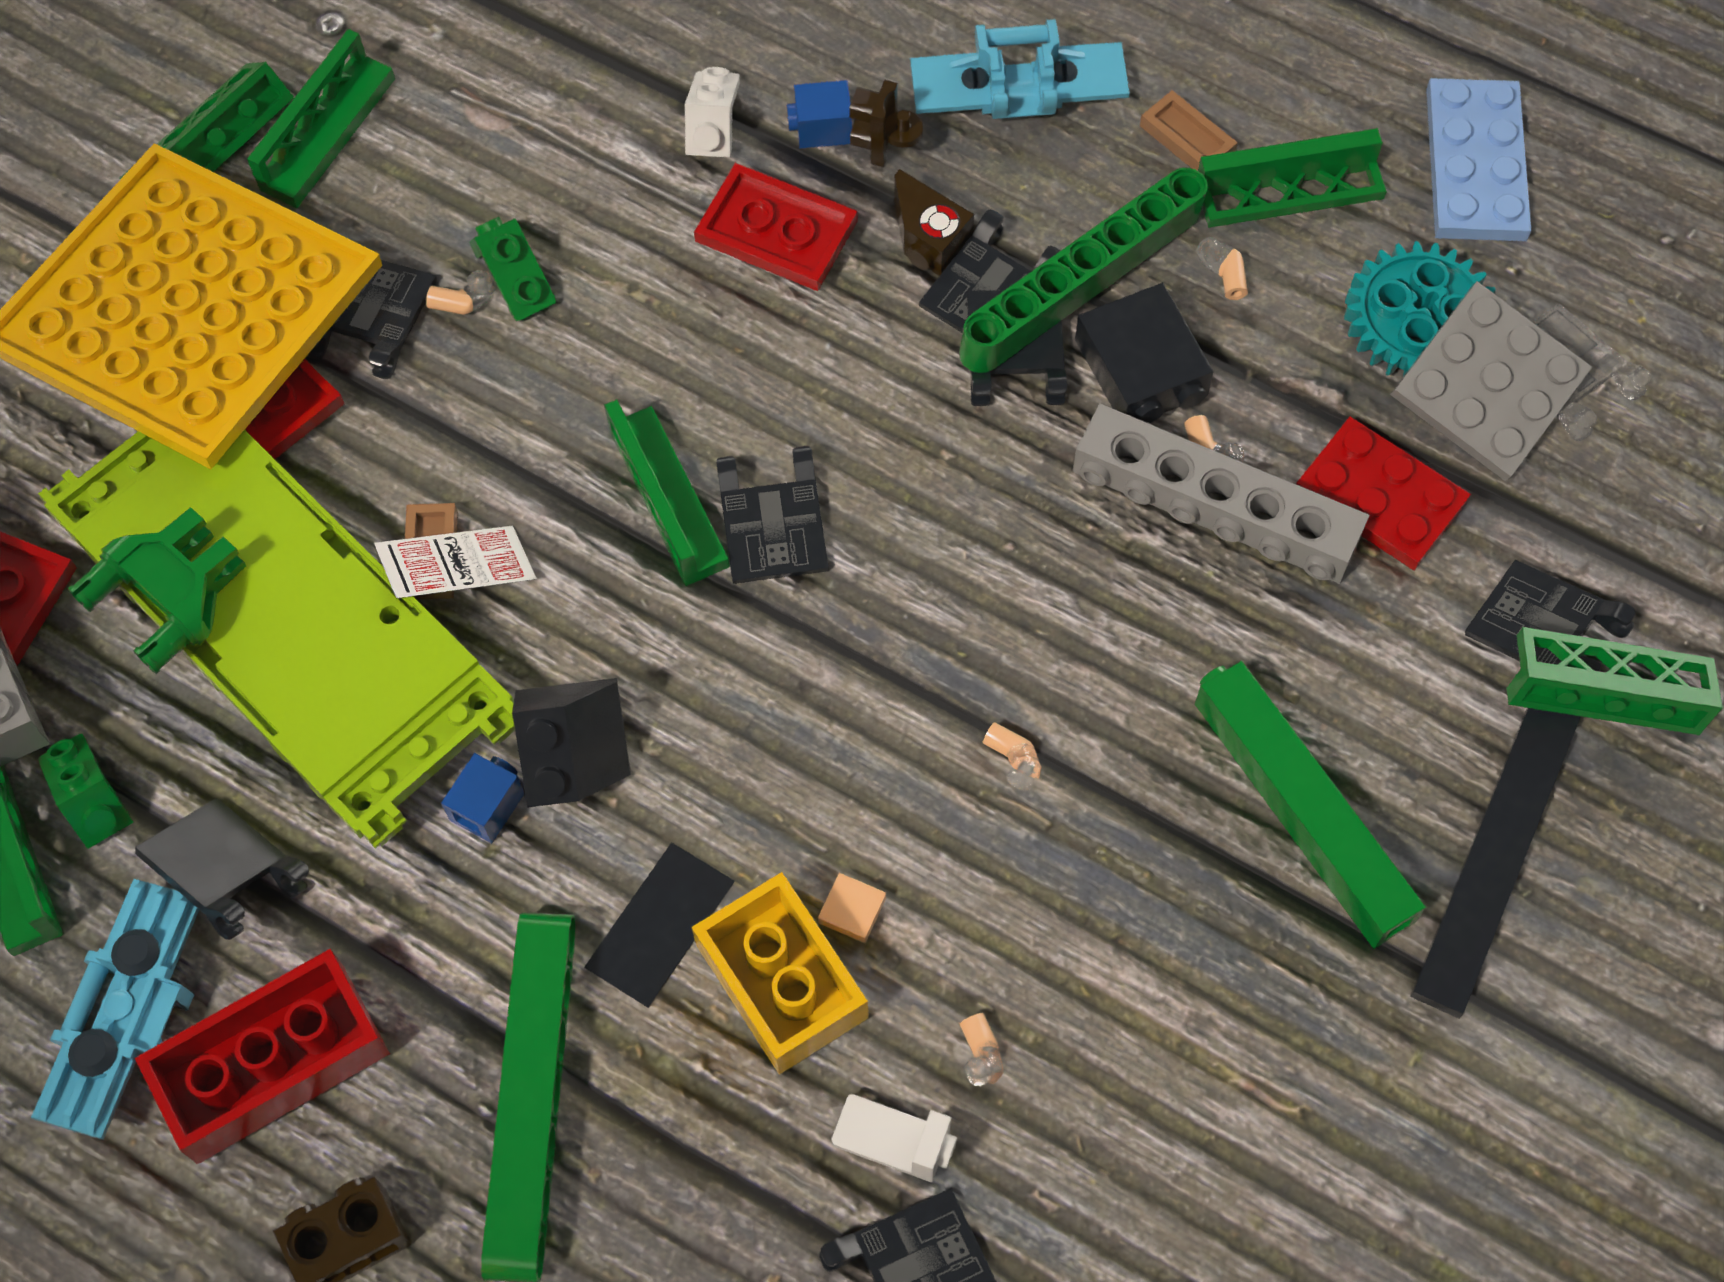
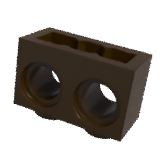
M360 1177L343 1184L335 1191V1198L318 1207L315 1204H308L294 1210L285 1217L286 1224L273 1230L295 1282H344L412 1245L385 1187L375 1177L366 1180L365 1177ZM368 1207L377 1208L378 1218L375 1225L365 1232H355L354 1221L358 1213ZM326 1234L327 1246L325 1251L315 1259H305L304 1247L307 1241L314 1235Z

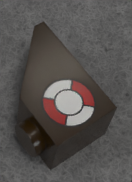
M899 169L894 175V203L904 255L919 269H929L940 276L972 236L974 214Z

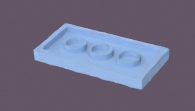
M1430 78L1426 93L1435 238L1527 241L1531 233L1520 82Z

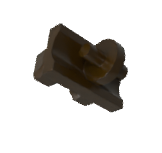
M885 79L880 92L857 87L849 107V117L855 119L850 134V145L871 150V164L883 168L886 163V146L888 143L898 148H908L917 144L923 135V123L917 114L907 110L897 111L898 83Z

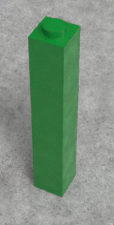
M1243 661L1228 669L1225 666H1219L1206 674L1200 681L1201 685L1195 706L1372 948H1377L1415 924L1426 906Z

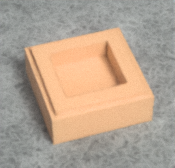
M839 873L818 916V923L866 943L886 900V892Z

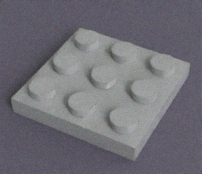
M1477 281L1468 290L1390 395L1506 481L1514 474L1592 366Z

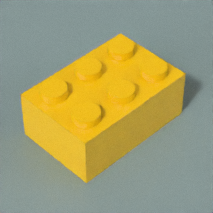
M782 872L692 927L696 946L779 1075L869 1018L868 1000Z

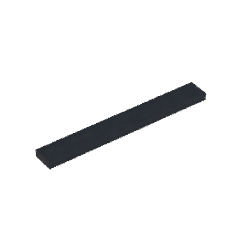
M1584 655L1580 657L1581 660L1594 665L1596 671L1600 670L1601 662ZM1532 708L1526 709L1410 997L1458 1019L1464 1014L1581 716Z

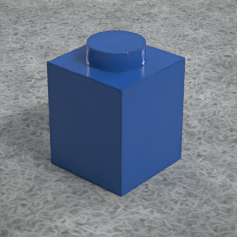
M848 80L794 85L795 103L787 104L789 131H798L799 149L850 144L852 118L849 117L850 96Z
M474 753L441 802L449 821L492 844L525 794L517 776V769L499 757L493 756L489 761Z

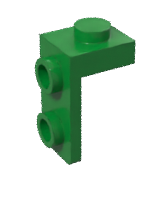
M499 216L475 228L478 236L474 237L469 244L477 259L483 257L515 321H520L555 304L556 298L516 218L503 224Z
M82 733L71 739H63L56 742L45 754L38 758L57 807L87 849L134 823L129 812L105 779L94 753Z

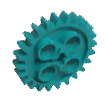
M1419 241L1414 242L1412 251L1409 253L1398 243L1395 245L1392 257L1381 249L1378 251L1375 263L1370 260L1364 261L1361 273H1355L1351 288H1349L1345 299L1347 308L1344 320L1351 322L1347 334L1349 337H1361L1356 348L1357 352H1365L1370 349L1373 351L1369 362L1371 366L1384 360L1388 363L1386 375L1390 376L1397 368L1403 369L1404 376L1468 290L1477 281L1483 285L1487 275L1486 272H1478L1472 275L1469 272L1473 264L1472 259L1459 264L1455 261L1457 250L1453 249L1446 257L1440 255L1438 243L1433 244L1429 253L1423 252ZM1421 282L1429 283V284H1431L1433 287L1426 286V285L1422 284ZM1486 287L1495 294V287ZM1382 302L1393 304L1395 307H1388ZM1409 337H1416L1424 343L1412 341Z

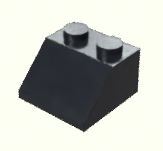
M617 678L515 690L512 715L528 808L577 802L631 775Z

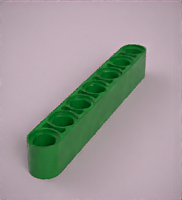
M1191 168L1174 170L972 313L965 320L959 350L960 361L964 367L977 373H986L995 369L1192 227L1199 219L1208 189L1207 179L1204 175Z
M521 913L518 919L482 1246L481 1273L483 1280L540 1282L543 1273L575 950L576 924L574 915Z

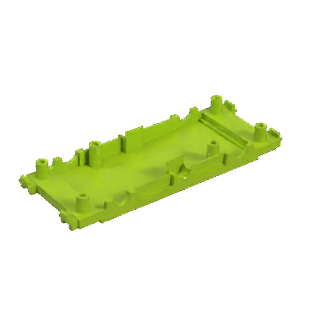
M245 430L212 469L197 463L138 431L79 478L70 470H67L61 475L63 480L50 490L45 487L38 493L50 515L87 552L96 564L101 560L99 556L102 553L101 549L110 541L127 535L158 533L190 507L207 523L205 527L214 535V538L190 560L191 562L222 537L226 538L237 548L239 552L237 556L244 561L246 567L217 594L215 616L210 636L200 645H187L182 652L192 665L194 664L204 674L218 692L221 691L268 740L275 752L296 770L311 790L320 799H323L360 839L364 836L375 849L379 845L382 847L403 829L402 825L407 822L396 807L480 734L483 733L495 745L497 742L499 744L515 731L512 715L513 697L413 596L396 598L384 567ZM123 582L119 586L124 594L134 604L137 603L159 627L167 622L166 615L132 583L127 585Z

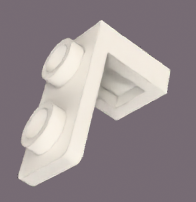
M709 67L703 71L696 72L685 102V155L731 156L732 107L740 84V74L729 73L727 69L722 67Z
M850 1094L846 1099L832 1136V1145L932 1183L938 1166L947 1169L957 1137L949 1134L951 1117L930 1110L927 1121Z

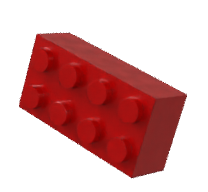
M330 948L135 1057V1060L179 1150L198 1165L390 1055V1052L344 966Z

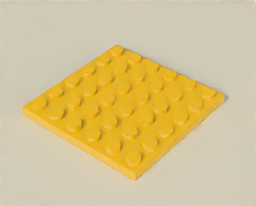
M154 143L0 309V359L197 463L212 469L381 268V258L379 253Z

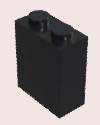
M1163 283L1078 315L1075 341L1112 409L1150 424L1159 419L1165 412L1180 406L1182 408L1193 407L1208 396L1214 371Z

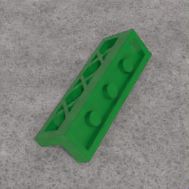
M347 29L247 158L261 192L298 208L394 82L395 75L391 67L366 56L359 33ZM350 54L351 58L345 64V60ZM273 154L272 160L270 161V163H269L268 165H266V162L268 161V159H269V158L271 157V155Z
M267 62L246 63L157 145L214 172L284 108L294 96Z
M1378 128L1202 156L1198 171L1204 175L1208 183V189L1202 205L1208 228L1384 199L1387 191L1377 163L1383 144ZM1366 171L1370 186L1355 188L1344 182L1343 179L1347 174ZM1315 179L1328 186V189L1324 194L1311 195L1299 187L1303 181ZM1273 187L1284 193V196L1280 201L1268 203L1255 196L1260 188ZM1228 194L1238 199L1240 203L1234 209L1216 211L1212 196Z
M618 400L604 404L612 438L685 586L730 568L729 558L653 407L650 406L625 416Z
M1522 627L1517 634L1521 669L1506 688L1508 705L1700 735L1723 709L1714 658ZM1535 647L1548 648L1561 662L1558 665L1537 662ZM1582 655L1596 656L1610 670L1606 673L1594 671L1580 657ZM1631 662L1644 664L1658 678L1655 680L1642 679L1628 664ZM1683 670L1699 673L1701 688L1689 686L1676 672Z
M0 765V932L6 950L11 955L16 956L63 936V932L5 766Z

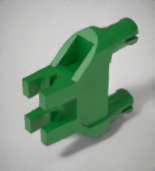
M191 507L158 533L127 535L110 541L101 549L102 553L99 555L101 560L74 585H70L67 588L71 595L81 605L83 604L84 608L89 612L94 610L97 604L123 582L127 585L132 583L166 615L167 622L143 644L136 647L133 652L155 674L159 673L160 669L187 645H200L210 636L214 622L217 594L246 567L244 561L237 556L239 554L237 548L224 537L220 538L195 560L190 561L214 538L212 532L205 527L207 524L205 520Z

